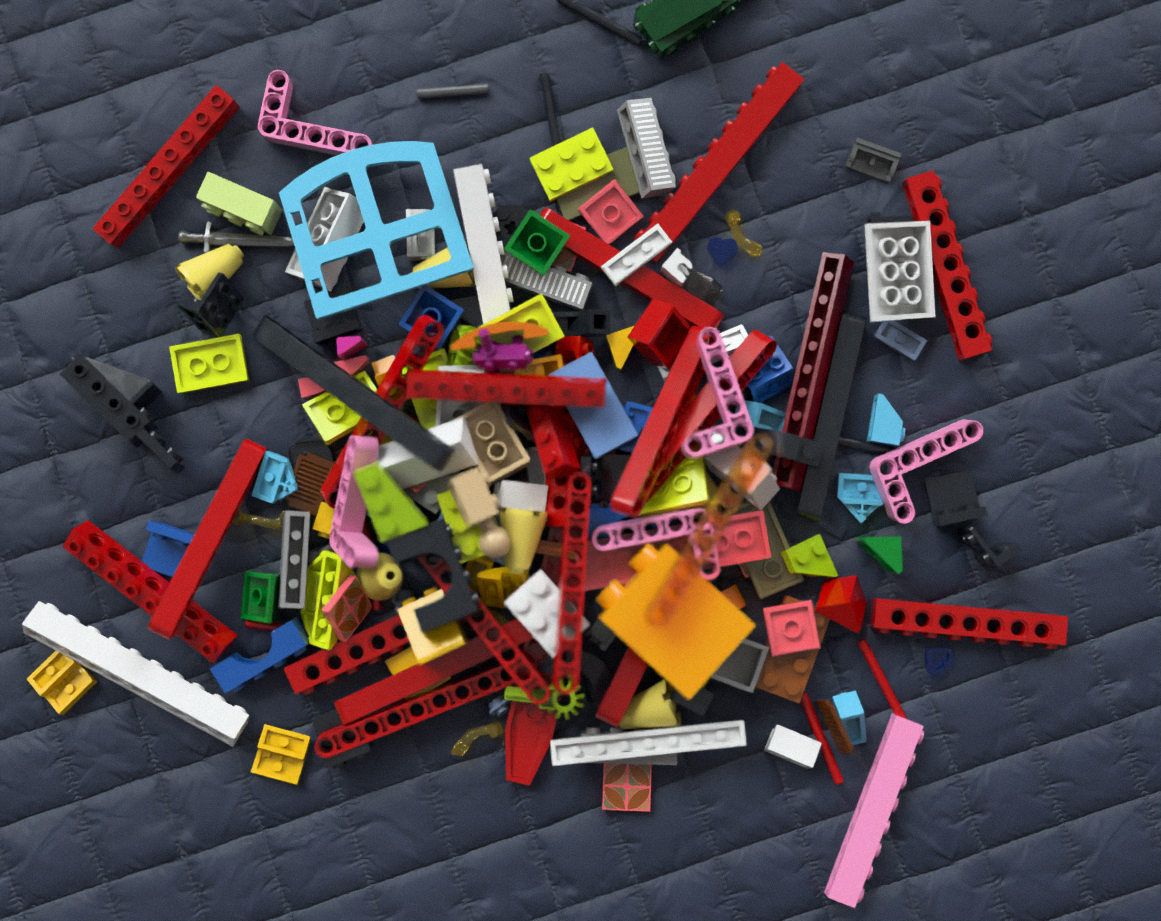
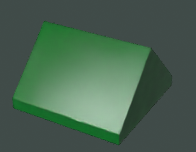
M530 209L504 250L544 276L557 259L570 235Z
M901 536L858 537L855 540L889 573L900 574L902 572Z
M245 571L241 619L264 623L278 621L280 574Z

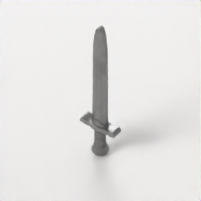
M209 221L206 224L205 234H190L184 230L178 234V241L181 244L188 242L204 243L205 253L210 252V245L295 246L293 238L212 232L213 225Z

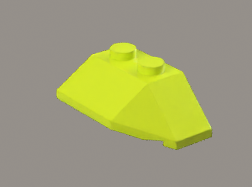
M327 550L322 551L307 567L304 609H301V617L309 635V644L331 650L338 637L322 609L350 574L356 575L352 568L337 553Z

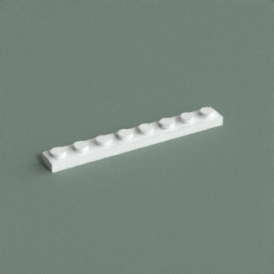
M735 720L550 740L552 764L554 766L746 745L744 721Z

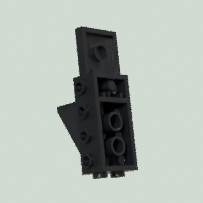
M82 354L78 357H72L66 363V368L60 375L127 441L137 448L145 443L177 474L185 468L180 463L183 458L171 447H164L166 442L155 433L158 429L154 424L156 419L145 409L162 393L151 380L90 359Z

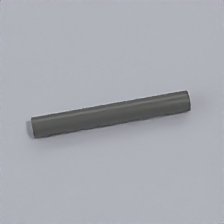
M487 84L417 89L418 99L488 93Z

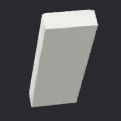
M656 224L602 265L601 269L614 286H617L670 246L672 241L660 225Z

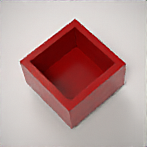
M653 298L627 337L649 363L670 370L691 327L674 305Z

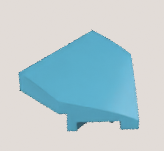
M265 451L252 496L274 504L297 491L298 487L289 458L272 451Z
M838 473L837 497L860 523L866 520V517L875 509L884 504L872 475Z

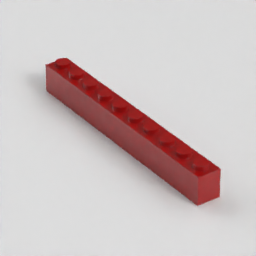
M781 62L778 67L774 65L765 76L768 80L762 86L759 83L751 93L753 96L749 103L744 102L736 112L738 117L734 122L729 120L722 129L724 134L719 140L715 138L707 148L709 150L708 154L704 158L700 156L692 166L695 170L691 175L685 174L678 183L679 190L675 194L671 192L663 202L665 207L662 211L658 212L656 210L648 220L650 223L649 227L646 230L641 229L633 240L635 241L656 224H659L670 238L672 244L650 260L655 266L801 87L804 78L784 62Z

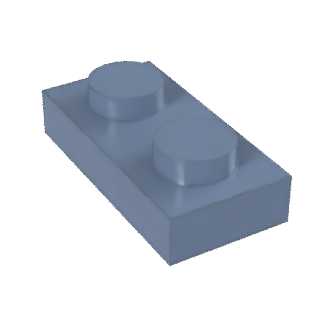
M894 320L882 321L873 336L876 340L913 362L917 359L927 342L926 339Z

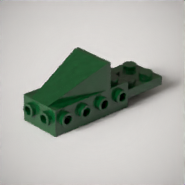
M653 0L649 4L644 2L635 10L633 26L639 35H643L651 53L656 54L659 60H661L665 56L673 55L679 49L678 47L684 43L688 44L695 40L702 31H707L714 27L717 21L724 16L727 18L737 10V5L744 0Z

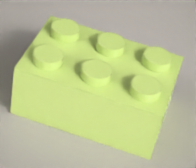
M207 172L196 196L202 203L201 207L206 209L208 213L217 217L223 214L229 222L240 227L244 223L246 227L250 228V231L261 236L264 233L272 235L282 212V209L274 200L210 172Z

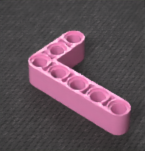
M275 70L269 74L258 121V130L267 141L332 155H340L357 149L361 143H367L368 146L373 145L370 138L364 134L287 119L293 91L292 81L282 70ZM278 80H286L283 87H275ZM280 102L281 105L278 110H270L273 103ZM269 125H276L273 133H266V128ZM291 130H299V134L295 138L288 137ZM315 134H321L322 139L319 142H311ZM337 139H345V144L342 147L334 146Z
M707 327L700 332L696 345L724 424L692 434L685 440L682 452L685 457L691 460L742 445L753 434V426L719 331L712 327ZM711 336L714 339V344L706 345L702 337ZM713 358L719 359L722 362V367L714 368L710 360ZM726 381L730 385V390L722 391L718 383ZM727 405H736L738 413L730 414L727 410ZM735 427H743L746 431V437H738L735 434ZM713 434L722 436V445L713 443L711 439ZM692 441L697 442L700 445V451L697 453L690 451L688 443Z
M966 419L957 421L882 454L871 461L870 472L890 519L905 524L912 521L915 516V509L901 474L978 441L983 435L981 423ZM968 425H970L972 429L971 434L969 436H967L965 432ZM949 434L951 440L950 443L946 446L944 443V439L946 435ZM928 443L930 449L928 454L924 455L923 447ZM907 453L909 458L907 463L903 465L901 459L903 454ZM886 462L887 470L882 474L880 466ZM894 484L896 491L890 496L889 487ZM903 506L904 514L898 517L897 511L899 507Z
M351 436L347 444L329 539L331 548L349 567L374 568L378 561L376 546L362 533L367 506L354 476L355 469L376 462L379 443L375 437Z
M701 507L601 525L592 532L593 544L599 550L616 549L690 534L695 565L699 574L705 579H714L720 572L710 514ZM698 513L705 515V521L701 525L693 523V518ZM673 518L681 519V526L676 530L669 528V522ZM648 523L657 524V531L654 534L645 533V526ZM623 528H632L634 530L633 536L629 539L622 538L620 533ZM601 532H606L610 535L609 541L600 544L596 541L597 535ZM700 538H709L710 543L707 548H698L697 543ZM711 561L714 563L712 571H702V565L705 562Z

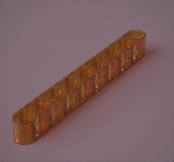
M758 434L745 443L645 609L644 619L648 625L652 627L664 626L672 618L772 451L773 442L768 435ZM756 440L762 443V452H758L755 449L754 443ZM743 461L750 464V473H746L742 469ZM730 482H735L738 485L739 491L737 494L730 491ZM719 502L723 503L726 507L724 515L719 514L716 506ZM706 523L710 524L714 529L712 536H708L704 532V525ZM693 544L698 545L701 549V554L698 558L694 557L691 553ZM681 565L685 566L688 570L686 579H682L678 574V569ZM668 587H672L676 593L672 601L668 600L665 596V591ZM655 608L662 611L663 617L660 622L653 620L652 612Z

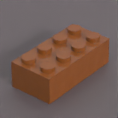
M783 595L780 605L801 601ZM812 605L819 644L821 645L830 618L816 612V606ZM767 638L765 646L769 647L755 687L800 703L819 649L772 657Z

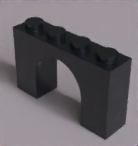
M443 519L387 540L397 566L423 556H435L444 560L451 568L452 582L447 593L433 602L413 609L423 635L478 614L477 607L481 606L476 592L471 593L468 584L472 583L468 570L461 569L459 561L463 560L459 547L453 548L450 539L454 537L450 524L445 525Z

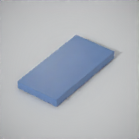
M592 352L549 374V376L606 378ZM608 380L604 407L566 406L595 460L638 437Z

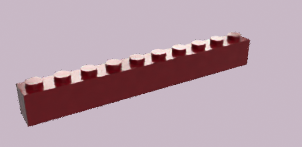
M827 252L822 254L782 428L784 433L801 436L813 441L855 263L844 254ZM776 457L772 474L777 478L776 483L778 487L802 492L808 465Z

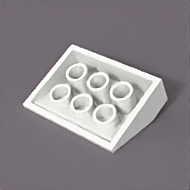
M930 221L865 224L870 322L935 317Z

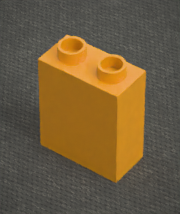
M646 543L628 563L636 571L628 582L622 586L614 579L598 595L595 601L603 609L597 616L686 698L690 699L756 625L669 545L661 544L655 549L650 543Z

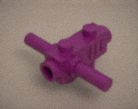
M487 329L479 331L482 345H479L478 350H473L472 355L473 364H478L479 369H485L490 371V373H501L500 369L516 371L517 369H527V364H532L533 351L527 348V344H522V336L515 335L512 344L499 345V343L491 341Z

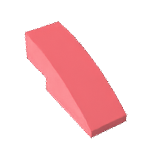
M365 355L334 363L354 377L370 363V359ZM308 377L298 379L301 398L305 400L315 398L326 392L325 389Z

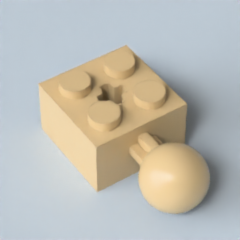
M477 467L450 479L447 486L466 528L479 524L482 531L479 538V547L482 553L490 558H500L510 548V537L504 529L496 527L492 517L498 514L497 508L500 505L495 494L490 495L487 486L490 483L484 471L480 472Z

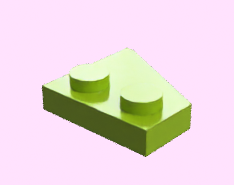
M820 534L781 552L790 574H805L810 577L824 576L828 579L838 576Z

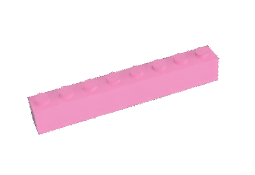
M893 713L891 714L824 893L828 898L854 908L857 902H861L864 896L863 885L865 880H869L872 875L873 866L871 864L874 857H878L881 851L882 844L880 840L883 834L886 835L890 826L889 816L891 811L894 812L898 806L899 799L897 795L907 782L906 771L908 766L911 767L915 761L916 754L914 750L924 737L921 724Z

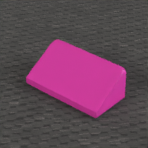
M360 336L337 338V354L342 360L350 359L367 347V342Z

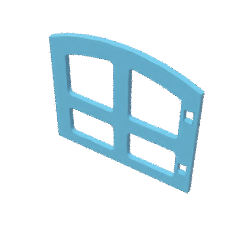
M417 141L388 142L350 150L312 167L279 192L317 320L474 270L434 143ZM420 163L434 202V208L389 224H383L367 175V168L383 164ZM348 174L354 187L366 229L349 237L321 246H314L302 207V201L331 181ZM300 213L303 223L295 226L292 214ZM441 228L451 259L448 262L408 275H398L390 249L391 243ZM372 250L381 275V282L346 295L330 298L321 270L322 266ZM320 280L323 291L316 294L312 281Z

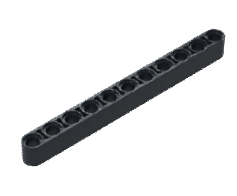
M266 315L263 316L252 334L256 340L427 465L440 472L444 470L455 452L451 446L283 325Z

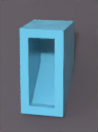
M876 394L873 399L867 442L894 447L898 446L905 437V428H902L903 421L883 394Z
M744 400L753 427L782 432L785 412L762 403Z
M856 691L832 696L833 705L852 745L867 742L865 715Z

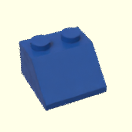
M425 285L420 288L400 320L399 325L411 331L419 317L423 315L431 316L443 327L442 337L435 347L437 350H441L451 337L464 309ZM433 324L426 327L425 333L431 331Z

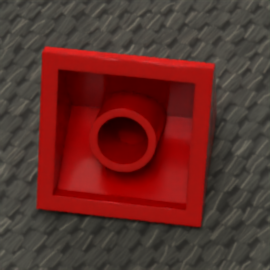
M853 575L825 580L815 608L816 612L856 633H859L867 604L858 576Z

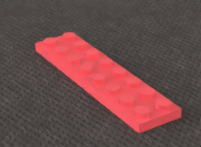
M763 510L711 519L720 567L771 558ZM705 520L693 523L695 525H701ZM681 524L669 526V528L672 530H676L681 526ZM657 529L646 530L645 533L654 534ZM633 533L620 536L624 539H629L633 536ZM690 534L646 542L650 543L655 549L661 544L669 545L697 571ZM610 537L596 539V541L604 544L609 541ZM700 538L697 543L698 548H707L710 543L709 538ZM592 540L587 541L584 591L605 588L614 579L621 585L626 584L636 573L628 563L646 543L610 550H599L594 546ZM574 553L576 564H578L579 556L576 553ZM707 561L702 565V570L714 568V563L711 561Z

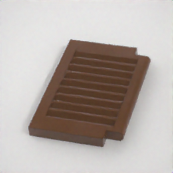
M310 452L306 456L299 454L293 470L298 490L284 498L289 500L288 505L317 516L320 504L324 500L320 495V489L335 462Z
M829 699L816 700L815 703L838 752L843 754L854 753V747L834 705L831 704Z

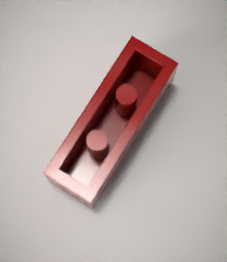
M534 404L526 408L544 474L563 478L579 470V462L562 405Z

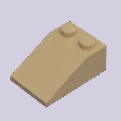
M485 402L454 419L462 417L466 419L479 463L475 467H478L480 472L484 471L490 483L487 488L530 465L531 459L514 430L507 425L505 421L506 416L497 402Z

